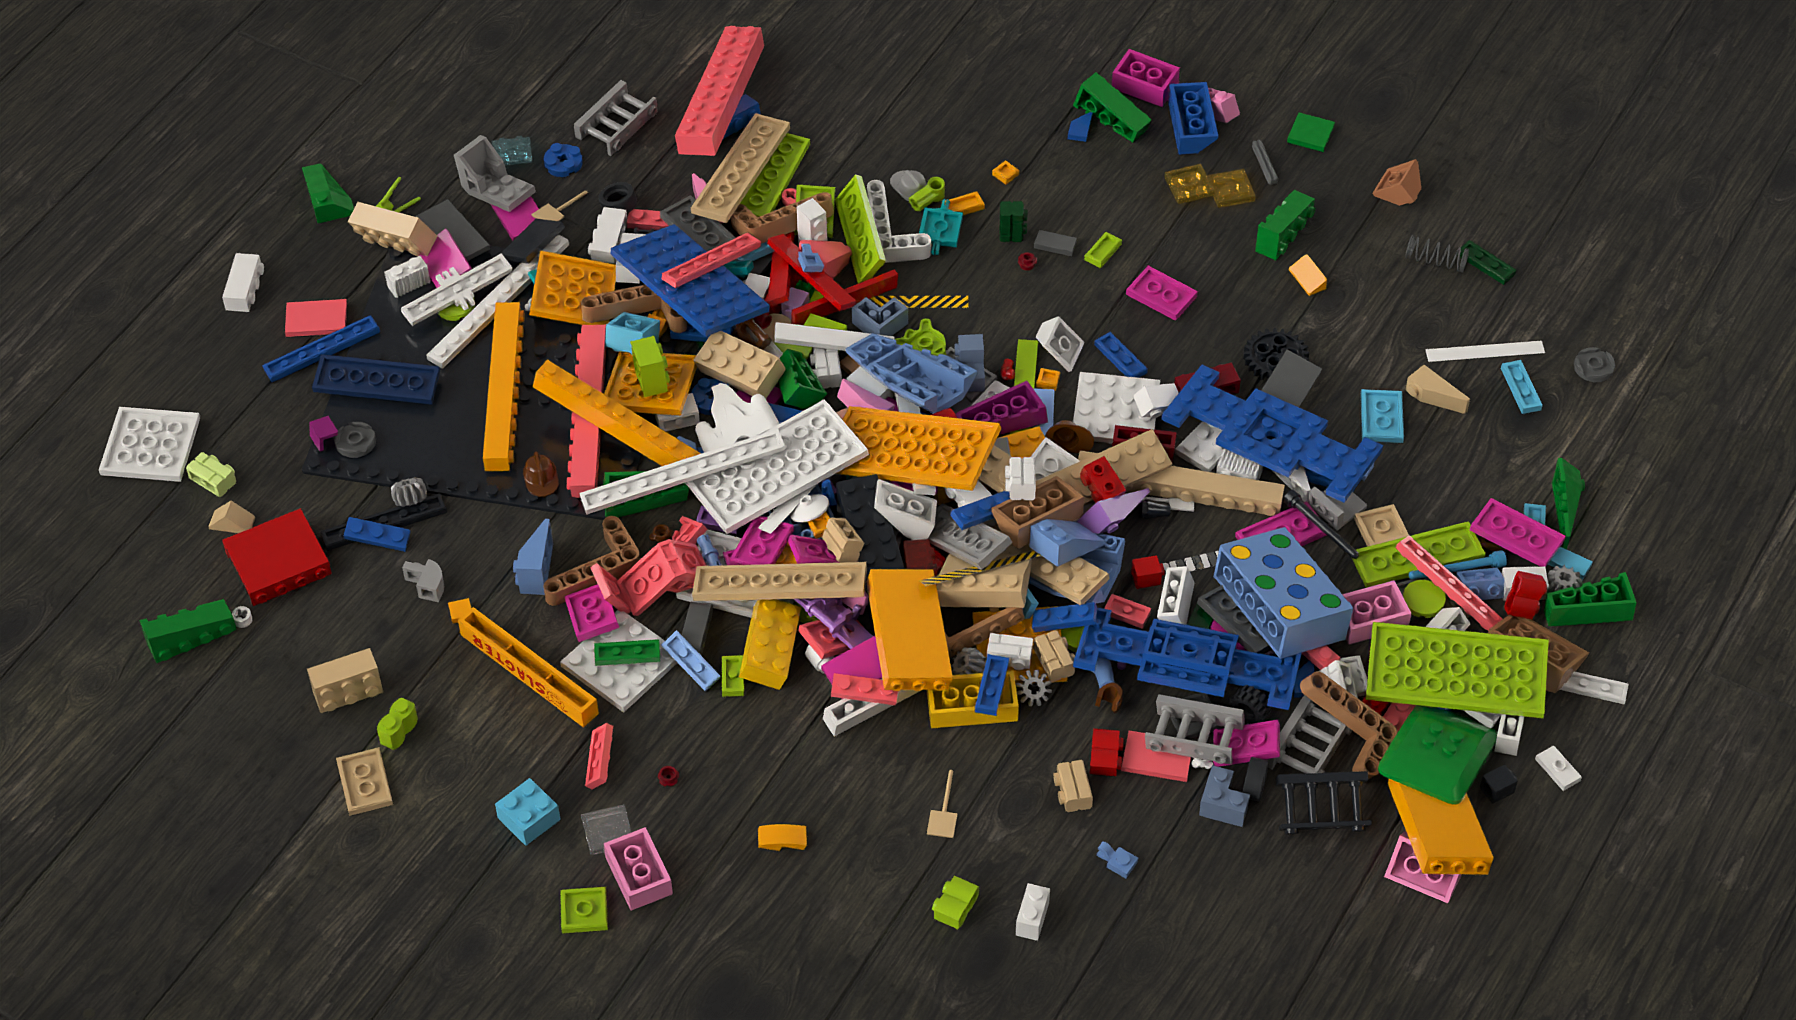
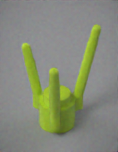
M401 177L397 178L376 207L393 211V204L388 199L401 181ZM421 197L411 200L394 211L398 213L420 201Z

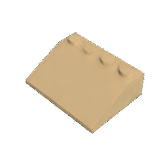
M949 554L939 575L973 567V565ZM999 554L992 561L1015 556L1016 554ZM1033 558L937 583L940 607L1025 608Z

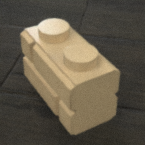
M830 518L826 525L827 529L824 530L822 536L828 545L827 548L834 553L836 560L840 563L857 562L864 542L846 518Z
M1057 630L1035 637L1033 649L1049 680L1055 682L1061 680V678L1073 676L1075 672V667H1073L1075 655L1069 653L1066 638L1061 637Z
M1077 760L1071 763H1059L1057 765V773H1054L1053 776L1055 786H1060L1061 790L1058 791L1060 805L1064 804L1067 812L1077 811L1078 809H1090L1093 797L1084 762Z

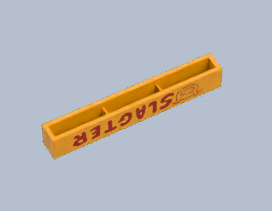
M472 607L458 620L461 636L583 728L599 714L596 698L477 609Z

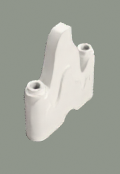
M720 383L712 387L714 400L711 412L716 427L712 428L709 423L702 421L696 425L695 431L705 453L761 435L780 423L764 396L756 394L751 397V402L747 403L727 384Z

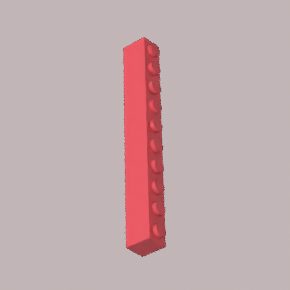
M582 325L581 333L577 335L580 349L576 350V359L579 361V364L575 365V376L604 394L607 347H605L606 325ZM572 412L574 428L570 430V438L573 440V444L569 445V456L572 457V461H568V473H571V477H567V490H571L572 497L580 498L579 493L598 487L601 429Z

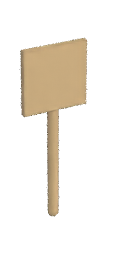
M588 192L580 193L557 209L548 203L532 213L531 216L535 219L560 221L564 218V215L559 211L585 196Z
M949 770L942 811L931 810L927 835L954 837L957 813L947 812L953 770Z

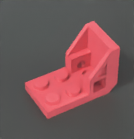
M668 539L653 547L616 582L632 614L639 616L666 591L678 593L693 588L697 566H707L696 544Z

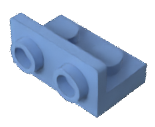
M1498 568L1456 571V577L1481 600L1503 598L1504 577Z

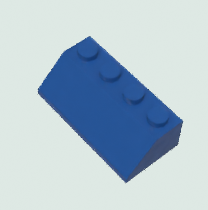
M1207 82L1169 84L1168 105L1178 154L1199 153L1218 139Z

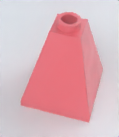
M801 240L799 242L801 250V244H810L812 252L819 254L824 265L823 271L832 279L849 263L850 256L852 255L850 247L845 246L842 242Z

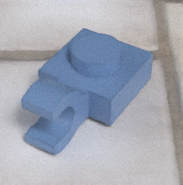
M801 244L803 251L798 252V260L803 272H822L824 265L819 254L812 252L810 244Z
M1103 841L1098 847L1097 856L1108 861L1107 868L1125 879L1138 862L1136 856L1120 847L1115 852L1108 843Z

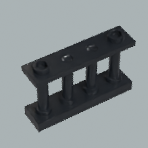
M1368 771L1278 775L1276 777V787L1282 786V790H1285L1287 824L1279 826V831H1285L1287 835L1299 834V830L1352 828V832L1366 831V828L1372 824L1371 820L1363 821L1360 787L1363 786L1362 783L1368 781ZM1340 784H1349V787H1351L1354 821H1340L1338 794ZM1318 785H1327V788H1329L1331 822H1318L1316 788H1318ZM1296 786H1304V789H1307L1309 823H1296L1293 790L1296 789Z

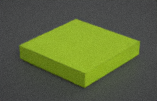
M606 887L561 890L562 933L608 930Z

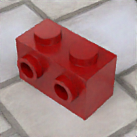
M1105 456L1083 466L1080 479L1084 486H1088L1095 503L1125 494L1126 488Z

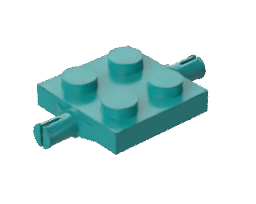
M946 199L942 200L941 208L924 209L919 233H925L931 237V253L933 255L934 253L936 255L939 254L940 246L957 247L963 212L950 210V200L948 199L947 201Z

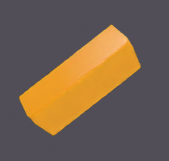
M1307 254L1289 267L1291 274L1309 296L1326 289V277Z

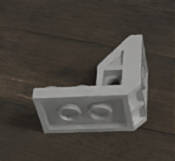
M482 135L454 154L461 186L473 197L510 212L536 192L534 185L507 174L504 161L488 139Z

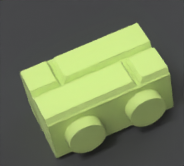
M201 452L195 460L187 465L186 469L189 479L218 497H222L228 489L236 484L234 469L228 464H221L214 455L208 456Z

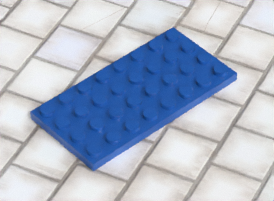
M675 224L611 247L610 254L705 337L769 312L770 305L724 266L716 268L677 288L662 280V273L707 252Z

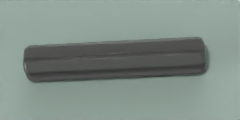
M1261 140L1253 141L1252 148L1268 184L1276 185L1278 183V176Z

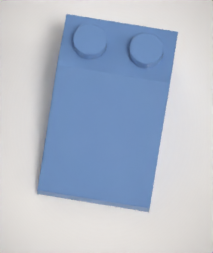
M545 519L520 549L518 559L514 560L515 584L519 585L520 594L545 595L543 585L548 580L553 550L550 519Z
M1045 519L1032 525L1030 528L1029 547L1057 567L1105 545V540L1075 521Z

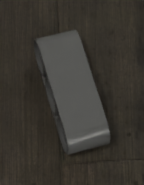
M690 602L682 636L702 656L712 619L713 605Z

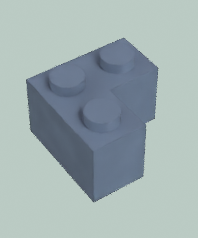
M865 297L852 307V323L864 333L892 336L908 324V307L895 297L882 307H878Z
M983 334L958 335V344H954L955 356L958 357H954V359L977 370V375L967 392L985 391Z
M1212 765L1201 799L1199 816L1240 827L1243 826L1250 795L1231 790L1234 771Z

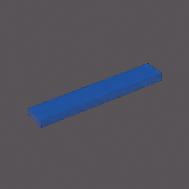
M370 315L262 366L270 381L274 382L319 361L321 354L332 355L379 333L380 329Z

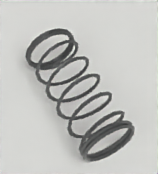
M1411 235L1406 251V259H1410L1416 246V261H1420L1427 247V264L1432 261L1437 250L1436 265L1438 267L1442 264L1447 254V268L1450 269L1458 255L1457 270L1461 273L1464 272L1469 248L1464 250L1460 268L1461 247H1458L1449 267L1451 245L1448 244L1444 256L1438 265L1440 241H1438L1433 255L1428 262L1430 239L1427 240L1418 259L1419 236L1416 238L1415 235Z

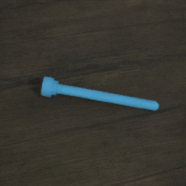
M1500 550L1494 551L1489 557L1443 566L1450 572L1488 565L1501 568L1506 566L1507 559L1504 551ZM1419 570L1411 571L1408 575L1410 579L1427 577Z

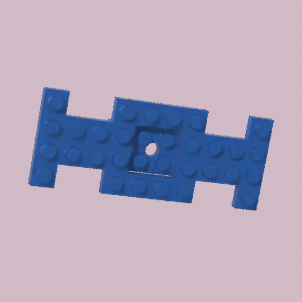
M1204 365L1199 367L1163 412L1161 419L1180 428L1190 415L1223 431L1216 438V445L1288 478L1300 466L1333 480L1326 489V495L1345 503L1383 451L1382 444L1366 437L1355 450L1321 435L1328 425V420L1256 388L1246 401L1218 389L1213 385L1219 379L1220 372ZM1272 436V437H1275V438L1272 439V440H1270V439H1268V438H1266V437Z
M1097 608L1096 624L1084 626L1074 658L1073 667L1095 671L1098 658L1139 665L1140 669L1137 680L1224 697L1227 683L1238 686L1248 685V687L1253 686L1258 690L1270 691L1267 706L1289 710L1302 653L1280 659L1275 656L1236 649L1239 635L1159 619L1153 620L1149 632L1109 624L1112 610Z

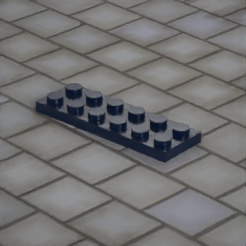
M321 354L312 389L313 392L432 404L440 375V367Z

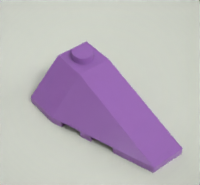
M1147 488L1098 501L1076 522L1093 533H1112L1119 528L1118 524L1150 491Z

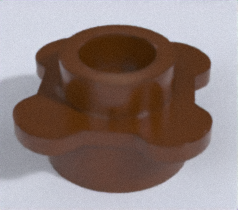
M659 524L654 527L653 533L649 535L651 541L660 543L670 539L674 531L670 530L667 525Z

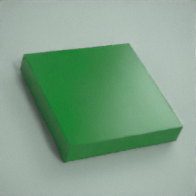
M1298 113L1287 143L1324 152L1335 122Z

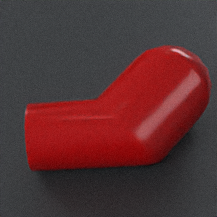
M1005 359L1000 374L1004 380L1015 378V370L1012 369L1014 362L1011 359Z

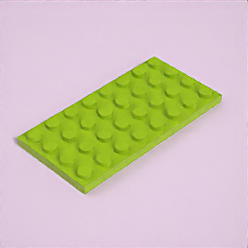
M1373 622L1366 700L1544 718L1549 640Z

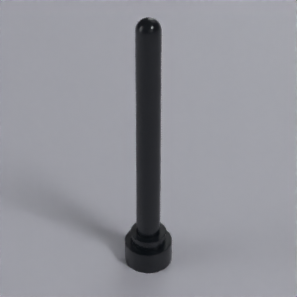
M1293 489L1284 496L1283 502L1289 508H1297L1353 559L1359 557L1358 551L1302 502L1301 495Z

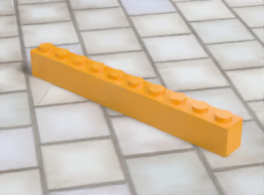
M498 302L495 304L483 449L485 471H510V463H514V450H511V448L515 446V434H513V431H516L517 427L514 415L518 414V405L515 402V399H519V388L516 387V383H520V372L517 369L521 368V356L518 355L522 353L520 337H523L524 334L521 322L525 321V313L520 308V302Z
M546 360L536 371L533 388L659 465L665 466L701 454L549 360Z

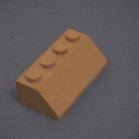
M1055 476L1036 486L1034 500L1009 499L992 507V513L1001 532L1009 536L1013 542L1011 544L1019 549L1030 543V528L1032 525L1045 519L1075 521L1082 517L1084 496L1061 478Z

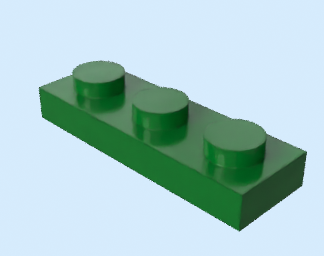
M659 639L594 643L595 666L660 662Z

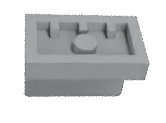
M1314 487L1309 491L1308 503L1336 530H1339L1351 521L1356 513H1360L1367 508V504L1353 492L1343 503L1326 495V490L1320 491Z

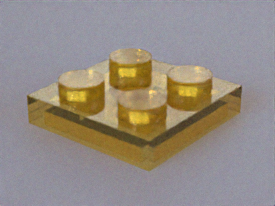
M1201 164L1165 172L1164 178L1178 204L1214 196L1215 190Z
M1244 169L1207 175V182L1218 208L1255 201V193Z

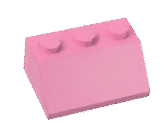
M1404 831L1399 836L1384 877L1449 903L1462 874H1423L1407 832Z

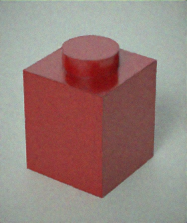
M1157 555L1132 560L1131 574L1136 589L1161 585V579L1165 575L1163 564L1159 563Z

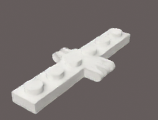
M499 254L461 276L452 267L449 269L450 274L444 271L442 272L443 277L440 274L436 276V280L441 285L440 287L401 307V312L413 326L452 304L460 305L464 310L469 309L468 304L471 307L475 305L473 293L511 273V265L502 254Z

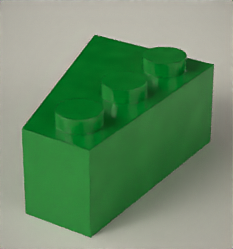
M787 349L779 358L786 368L778 381L784 402L800 409H808L822 401L827 392L803 354Z

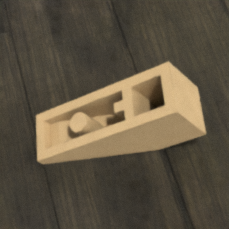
M1423 365L1408 377L1406 391L1419 401L1464 414L1468 411L1470 398L1427 366Z

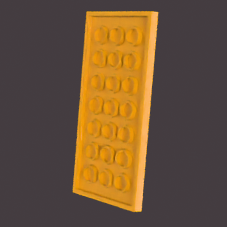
M849 406L842 420L865 445L869 455L836 474L857 477L877 474L878 479L973 491L1001 431L1000 423Z

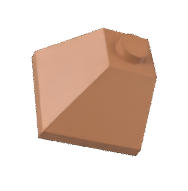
M1415 159L1388 168L1372 194L1375 197L1399 206L1413 203L1418 198L1417 195L1421 190L1418 161Z

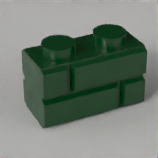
M1001 201L999 226L1001 242H1022L1023 234H1027V223H1024V221H1027L1028 210L1024 209L1022 201H1013V203L1011 201Z

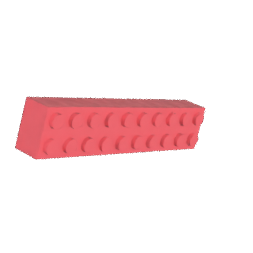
M725 27L675 134L678 154L716 155L764 48L761 27Z

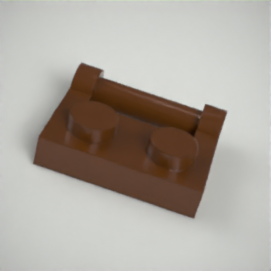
M753 318L737 324L732 333L733 337L762 350H765L772 341L753 322ZM746 327L759 339L758 342L747 332Z

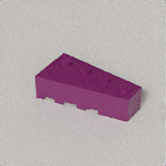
M1028 381L955 413L958 419L1000 423L1001 431L999 435L1048 423L1046 406Z

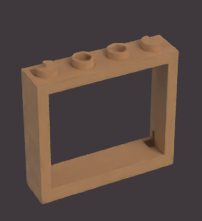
M1008 607L951 637H948L945 633L949 658L957 655L958 651L962 652L964 647L970 648L980 644L990 637V633L999 634L1001 631L1025 620L1023 609Z

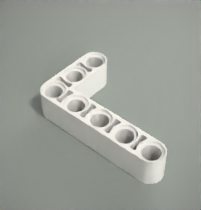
M879 180L870 181L867 184V196L885 255V263L929 258L931 255V237L928 234L891 236L884 184Z

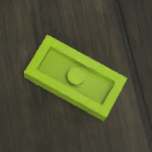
M743 655L722 656V697L744 696V679L739 677Z

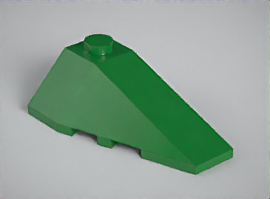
M320 163L302 167L317 223L351 216L354 210L351 198Z
M1558 458L1552 480V489L1559 531L1566 536L1562 548L1567 550L1581 491L1585 490V481L1581 479L1580 470L1563 458Z

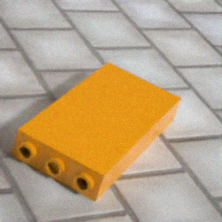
M870 570L866 583L884 690L942 691L950 686L953 676L936 584L926 586L919 581L934 577L933 570Z
M1392 779L1388 780V786L1423 874L1488 875L1494 857L1467 793L1459 804H1449Z

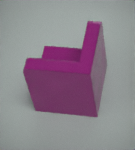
M329 416L309 422L310 437L318 450L323 451L324 440L337 436L338 430Z

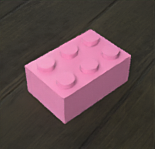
M1395 580L1342 594L1353 607L1346 635L1348 644L1371 639L1373 622L1409 625L1411 611Z
M646 827L604 843L605 857L630 910L673 894L671 879Z

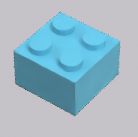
M623 312L606 324L605 347L612 348L616 352H628L632 355L630 341L654 336L656 343H659L660 320Z
M530 778L495 803L498 819L525 845H528L560 821L558 805Z

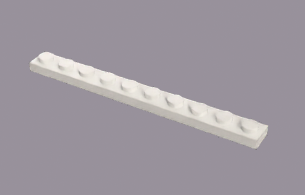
M558 234L542 251L561 254L569 246V241ZM540 253L529 264L520 263L427 354V360L443 369L494 319L496 303L512 302L532 282L528 272L537 269Z
M776 429L579 494L587 515L784 451L785 445L779 430Z

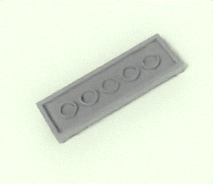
M943 503L936 508L935 526L927 539V542L980 570L990 565L993 559L1003 553L1013 543L1009 536L983 523L961 530L950 516L953 508Z

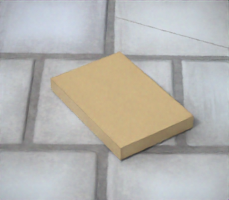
M379 747L336 758L349 816L393 805Z

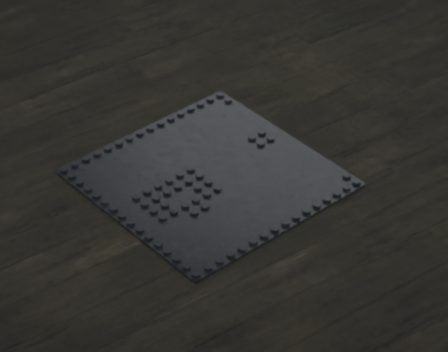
M390 246L361 318L363 319L371 315L379 326L380 332L351 345L346 357L437 366L427 360V354L464 317L457 321H450L441 318L437 312L412 326L401 312V307L435 290L436 286L430 278V283L423 284V286L416 288V290L413 289L409 293L402 294V296L396 298L387 286L384 272L393 266H398L418 256L406 250L400 252ZM490 246V250L474 257L468 263L473 269L498 256L506 248ZM508 261L512 271L521 263ZM509 274L474 292L475 307ZM641 280L640 283L616 282L614 291L641 286L643 282ZM533 282L512 301L520 302V308L525 313V321L521 322L524 334L523 337H520L522 353L518 355L521 356V368L517 369L520 372V383H516V387L519 388V399H515L518 405V414L514 415L517 427L516 431H513V434H515V446H512L511 450H514V463H510V471H485L483 463L494 329L493 319L443 369L440 368V375L432 404L331 394L322 418L329 416L337 430L342 426H348V423L363 422L370 425L376 435L375 447L365 456L349 458L337 451L334 441L335 436L324 440L323 451H319L314 442H312L302 467L303 473L392 487L396 482L416 477L421 478L423 483H425L426 493H440L444 496L604 520L605 509L586 515L581 498L572 497L571 490H567V477H571V473H568V461H572V457L569 456V445L573 444V440L570 438V430L574 428V424H572L573 411L533 388L536 371L546 360L575 376V365L579 364V361L576 359V350L580 349L577 335L581 333L582 325L529 315L530 311L525 310V305L532 298ZM654 310L636 315L648 317L649 314H653ZM668 327L659 338V343L663 353L674 354L678 339H671V329ZM608 347L606 352L604 393L619 353ZM634 412L652 423L654 414ZM602 429L598 487L603 486L605 472L637 471L642 456L640 452ZM535 451L551 459L556 466L559 479L557 490L545 497L531 494L526 487L523 475L525 463L528 458L534 456Z

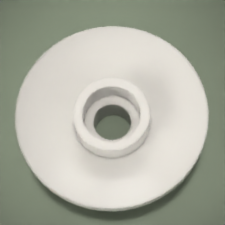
M822 494L803 496L799 500L800 503L789 516L795 522L812 521L826 512L829 507V500Z

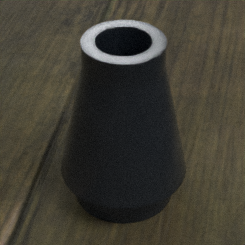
M1149 499L1139 503V517H1144L1145 520L1170 516V504Z

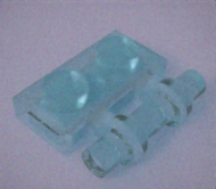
M516 136L513 139L499 138V140L492 141V146L505 165L532 162L530 137L522 138V136Z

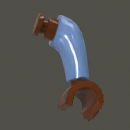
M1098 658L1095 671H1092L1097 678L1100 688L1095 706L1100 707L1101 701L1106 700L1113 704L1112 711L1115 714L1122 704V689L1114 682L1110 660Z

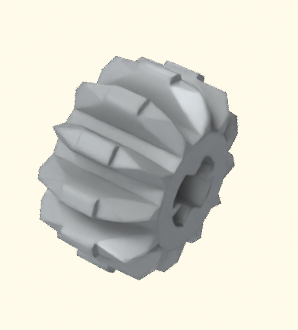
M414 477L401 480L391 487V495L397 506H411L422 502L427 497L426 486L421 478Z
M1565 564L1562 568L1555 566L1547 574L1548 593L1569 587L1574 589L1582 587L1580 572H1574L1573 567L1567 569Z
M964 647L962 652L958 651L957 657L953 659L954 664L951 665L953 669L952 675L983 673L986 657L975 648Z
M1027 670V679L1019 675V679L1023 681V684L1015 683L1016 687H1022V690L1017 691V696L1024 694L1020 700L1022 703L1029 698L1028 706L1033 705L1034 699L1036 704L1040 706V697L1045 701L1048 700L1044 692L1052 693L1051 689L1045 688V686L1051 684V681L1043 682L1047 676L1045 673L1038 678L1039 670L1034 671L1033 677L1030 670ZM1032 682H1036V686L1039 687L1038 692L1034 691L1035 694H1031V690L1028 689L1029 684L1032 685Z

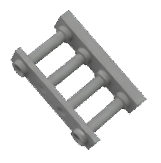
M620 80L574 123L575 137L582 140L590 134L607 143L608 155L612 156L651 117L656 115L658 112L657 100L655 97H652L647 103L638 100L628 94L627 83ZM626 101L640 110L634 115L618 105ZM614 112L628 119V121L622 126L607 118V116ZM602 123L617 132L610 137L595 129V127Z
M1158 694L1156 700L1157 714L1161 716L1155 734L1145 733L1146 749L1232 765V748H1229L1228 745L1233 729L1243 730L1245 724L1244 710ZM1169 717L1182 719L1176 738L1164 736ZM1191 721L1203 723L1198 742L1185 739ZM1212 725L1225 727L1219 746L1207 743Z
M1304 695L1280 732V757L1266 759L1269 761L1268 768L1273 770L1276 763L1280 764L1282 762L1305 774L1325 773V767L1346 734L1350 735L1352 730L1331 714L1316 708L1313 701ZM1307 715H1313L1338 727L1339 730L1335 736H1332L1305 723L1306 720L1304 719ZM1302 730L1329 743V746L1323 752L1296 739V732H1301ZM1292 746L1319 759V762L1313 768L1286 755L1285 749Z

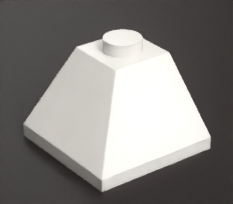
M1059 316L1043 322L1036 335L1042 346L1068 372L1072 371L1085 342Z

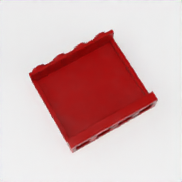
M301 508L222 540L225 552L236 568L253 606L332 574L329 561Z

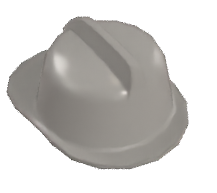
M912 170L896 172L890 179L891 186L907 201H909L910 196L927 185L924 176L920 172Z

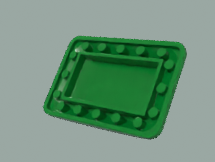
M1416 705L1382 757L1378 771L1389 779L1446 803L1459 804L1493 750L1498 732L1493 728H1489L1482 723L1450 710Z

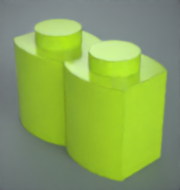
M402 697L393 703L389 714L384 716L377 726L381 745L395 750L403 743L405 735L415 727L418 720L414 703Z
M954 876L951 881L945 883L942 890L944 894L941 898H936L932 910L934 911V919L959 929L978 898L979 886Z

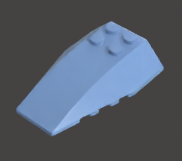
M874 333L846 348V353L877 381L902 398L932 414L947 409L963 400L977 375V370L947 355L939 354L935 356L927 349L922 351L915 350L913 345L907 343L899 345L896 344L894 339Z

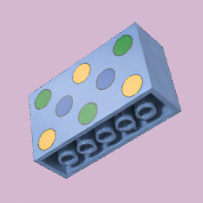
M1286 527L1220 545L1213 577L1220 585H1223L1226 593L1233 599L1235 604L1280 659L1346 639L1353 613L1351 603L1345 599L1340 590L1335 587L1328 576L1324 574Z

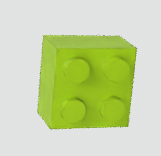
M654 336L630 341L635 373L644 397L668 392L667 383H670L668 371H665V368L668 367L666 357L661 356L663 355L661 344L656 343Z

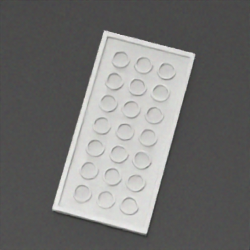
M825 399L764 432L767 433L778 429L785 445L784 451L685 482L726 534L869 455L865 445Z

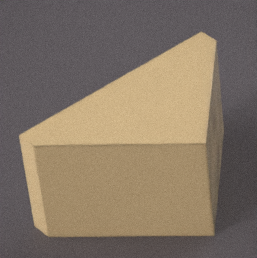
M229 501L214 511L209 529L240 533L252 528L255 516L233 501Z

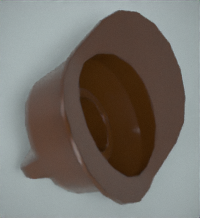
M1062 420L1048 429L1045 437L1059 447L1071 453L1088 452L1094 445L1092 433L1085 427L1076 425L1069 420Z
M535 451L534 456H531L526 461L523 475L528 491L535 496L545 497L557 490L559 479L556 466L551 459Z

